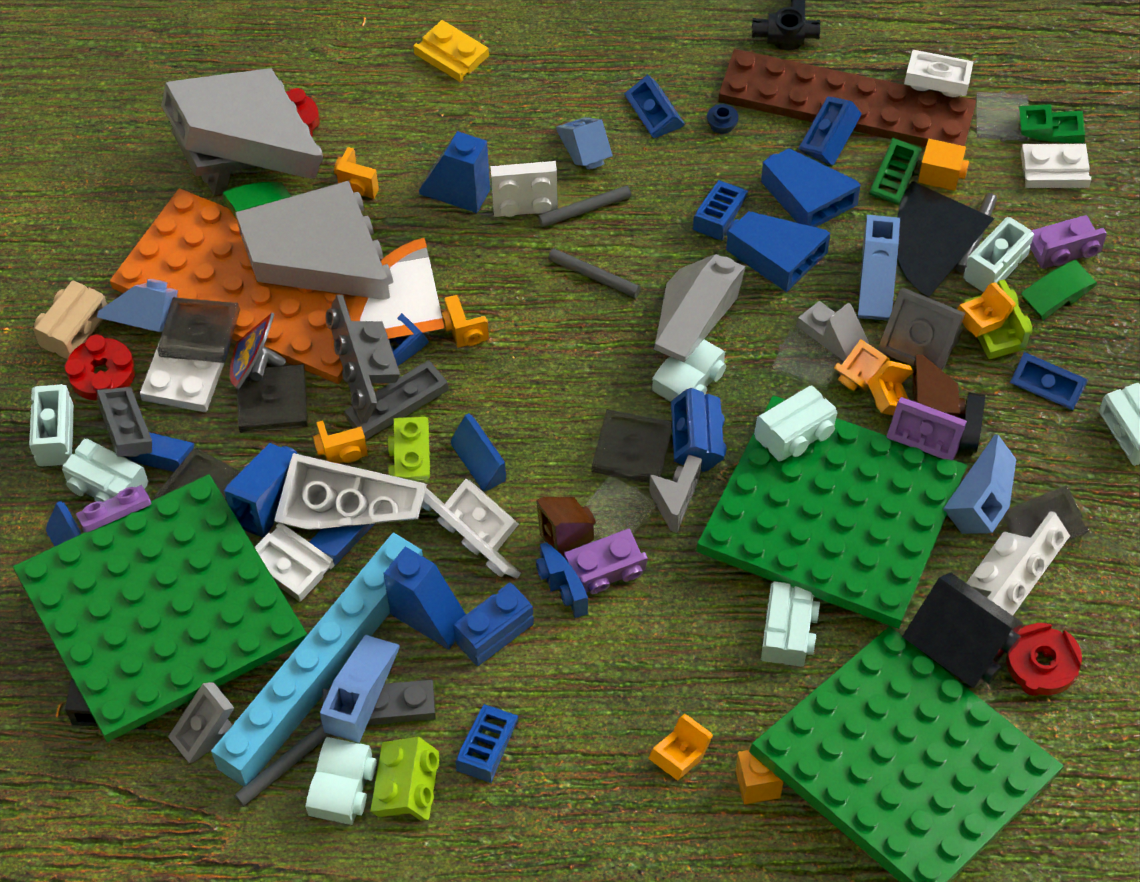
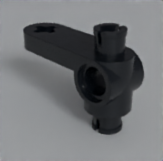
M791 0V7H784L778 10L777 13H768L767 19L752 18V38L767 37V44H775L779 49L786 51L795 50L804 45V39L819 40L820 20H805V0Z

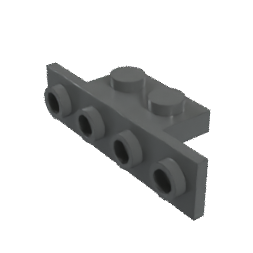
M336 295L331 308L326 312V325L331 329L334 338V350L336 355H339L343 366V379L345 382H348L352 407L357 410L360 423H367L378 403L372 383H396L400 372L383 321H351L343 295Z

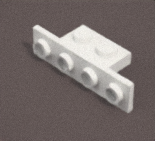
M468 479L462 482L445 504L426 488L421 507L429 512L433 508L440 515L437 521L448 531L454 533L457 530L465 538L461 541L462 544L476 555L480 552L489 559L486 565L498 576L503 577L504 574H507L516 579L520 576L521 572L497 552L519 525L518 522Z
M1051 511L1031 538L1003 532L966 583L1013 616L1070 535L1057 514Z

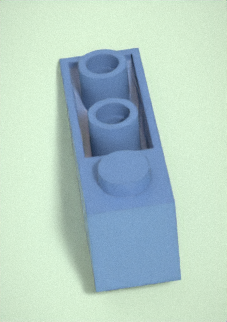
M867 215L862 247L858 318L887 321L890 318L893 307L900 218Z
M999 435L993 436L943 508L962 534L993 533L1010 507L1016 458Z
M368 635L363 637L334 679L321 708L320 717L325 733L360 743L400 645Z

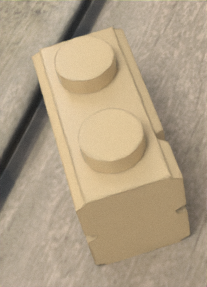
M74 280L71 281L65 290L61 289L57 292L53 305L46 314L41 313L37 317L33 331L38 344L42 348L53 353L56 352L57 355L68 359L70 354L79 345L85 343L86 339L91 336L103 319L97 318V314L100 309L107 305L105 296L94 289H88L85 285Z

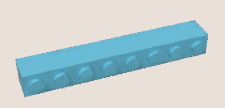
M394 532L390 535L211 750L219 771L243 787L258 776L323 696L322 689H328L332 685L334 679L365 635L372 636L390 614L383 573L405 546L423 556L422 549Z

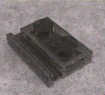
M1067 485L1008 509L1003 516L1012 534L1029 538L1032 537L1050 511L1057 514L1068 531L1070 537L1066 542L1090 531L1088 526L1085 527L1081 519L1083 516Z

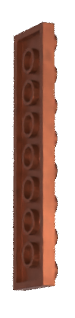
M739 49L733 50L718 102L809 122L815 120L827 96L849 100L861 112V117L853 131L887 139L895 138L906 143L924 147L927 146L928 138L965 146L976 104L974 99L960 96L949 97L941 92L931 90L919 91L908 85Z

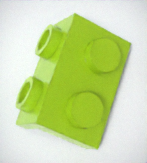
M1005 279L998 281L997 284L1015 302L1016 306L1001 328L977 337L988 359L1026 350L1029 337L1032 334L1031 321L1027 315H1023L1019 307L1017 294L1013 289L1010 290ZM982 295L965 299L964 303L979 298Z
M428 417L394 418V436H388L389 456H394V465H389L388 467L390 476L408 480H426L430 478Z
M419 736L382 742L370 812L377 817L410 813L420 821L429 820L431 805L434 800L433 791L436 772L439 767V751Z

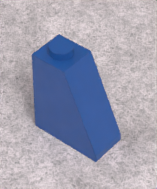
M457 131L431 168L419 189V194L478 213L490 191L487 141Z
M788 148L779 154H772L763 161L762 184L797 223L817 227L858 205L861 185L857 180Z
M748 211L740 220H734L728 227L726 232V251L787 292L828 253L831 233L824 229Z
M269 443L225 488L224 492L227 503L245 531L264 538L273 526L292 454H298L294 449L288 446L279 447Z
M405 546L383 573L390 615L449 650L455 643L453 624L465 616L466 613L437 566Z

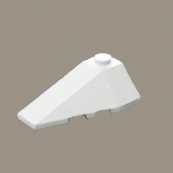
M293 453L274 521L313 530L414 520L419 517L427 484Z

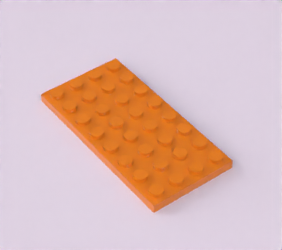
M179 188L110 279L112 289L121 293H125L135 285L147 283V279L167 282V288L178 290L174 315L235 341L243 338L247 332L270 313H274L271 328L264 344L266 348L284 357L287 363L336 384H339L343 379V366L339 355H336L334 350V338L331 329L326 325V312L331 308L336 295H343L348 312H350L356 296L257 282L239 232L237 219L227 207Z

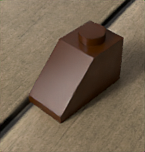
M916 354L912 373L913 401L952 416L964 418L965 399L959 398L958 383L923 354Z
M541 497L536 500L540 535L545 542L555 548L563 557L564 552L586 545L594 540L593 525L596 524L595 518L587 506L581 507L575 497Z

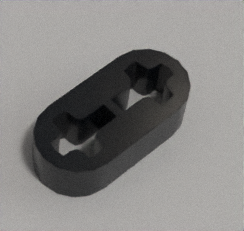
M971 392L967 394L963 418L967 423L960 440L959 451L977 453L986 395Z

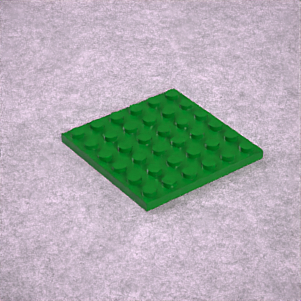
M773 395L764 413L786 399ZM838 418L835 421V430L829 438L824 441L817 439L810 443L800 456L794 457L791 455L780 462L769 452L768 448H765L755 438L753 433L697 543L696 552L771 581L789 583L793 588L796 586L812 592L813 597L899 629L946 520L947 512L943 508L961 484L967 465L955 460L942 459L931 455L919 448L896 442L887 438L886 435Z
M210 474L151 501L152 504L150 506L132 512L90 532L82 533L13 566L17 578L106 743L192 700L203 683H215L218 687L298 647L308 635Z
M891 626L886 628L757 738L749 750L755 758L900 882H951L1060 774L1064 765L920 649L904 639Z

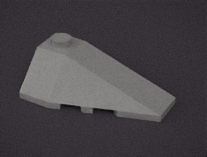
M715 254L680 268L666 284L654 350L685 362L738 298L746 266L734 262L731 258Z

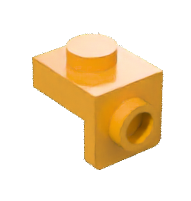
M347 147L344 155L337 158L334 166V174L337 175L338 183L349 181L353 193L359 192L361 196L374 199L379 191L376 169L356 164L354 148Z
M994 282L987 286L981 297L960 304L957 310L965 313L962 321L964 327L972 332L975 337L1001 328L1016 304Z
M458 295L445 297L446 311L441 312L446 332H452L457 348L467 345L474 346L489 339L486 316L466 320Z
M860 339L841 365L837 362L834 366V369L840 375L837 380L852 391H855L858 387L867 393L869 390L867 381L878 371L880 366L890 361V359Z
M887 361L867 381L874 396L876 407L882 414L893 416L899 399L901 397L909 399L902 383L913 373L910 365Z
M323 420L316 422L318 434L313 436V441L318 456L324 454L326 461L338 464L352 463L368 456L362 427L327 435Z
M683 714L678 719L673 732L652 749L648 759L678 781L703 759L713 735L687 714Z

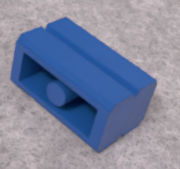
M694 388L686 389L671 401L674 462L684 465L688 455H692L702 459L701 471L705 472L721 462L726 455L727 446L723 442L722 430L725 418L721 413L720 398L710 394L704 395V392Z
M509 582L498 590L497 595L493 594L453 624L455 642L471 661L479 666L534 624L533 606Z

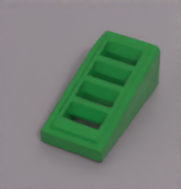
M892 138L869 195L899 205L920 161L923 148ZM894 156L909 161V165L893 160ZM889 166H893L906 172L905 174H902L888 168ZM887 175L901 180V184L884 179V177ZM882 184L898 191L896 194L879 189Z

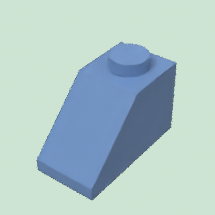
M583 117L556 126L557 133L574 164L586 166V169H593L604 165L603 159L613 156L602 119Z
M147 279V283L133 286L100 309L97 318L157 332L172 329L178 290L167 288V282Z

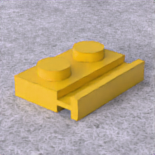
M443 20L422 37V42L413 45L415 55L460 83L467 73L470 74L489 57L488 47Z

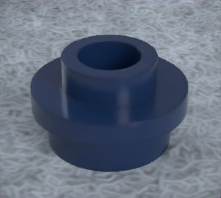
M726 104L715 105L707 113V122L714 132L726 134L731 132L737 125L738 113L732 106Z

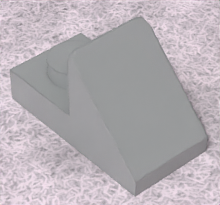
M818 301L798 317L796 327L842 361L846 360L860 339L869 344L850 303L834 312L821 301Z
M688 455L684 467L678 465L673 481L650 475L649 492L670 531L677 533L701 476V458Z
M203 683L168 737L189 763L195 762L212 750L231 728L232 724L228 717L234 710V707L215 683Z

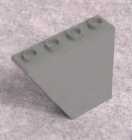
M272 68L165 83L161 106L185 150L309 179L316 178L319 165L323 161L322 150L319 145H316L310 135L308 125L303 123L295 103L289 99L282 81L278 80Z
M349 181L235 213L239 232L257 282L383 300L390 298L388 285L393 283L388 264L382 265L380 259H383L378 239L372 240L371 235L374 232L368 215L363 217L361 211H364V205L359 192L353 193Z

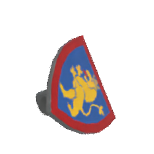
M270 313L236 342L230 364L231 384L238 389L248 374L252 380H262L266 364L278 370H281L285 365L286 359L264 346L274 313Z

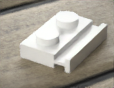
M1022 144L1021 160L1025 177V188H1089L1091 176H1089L1090 167L1086 144Z
M278 523L276 525L277 528L271 534L268 533L255 546V549L278 587L301 602L323 579V574L328 569L331 570L334 567V562L331 557L287 526Z

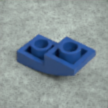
M547 542L540 544V558L535 559L540 579H547L550 591L560 590L563 604L565 607L571 606L574 618L587 615L588 596L578 575L569 562Z

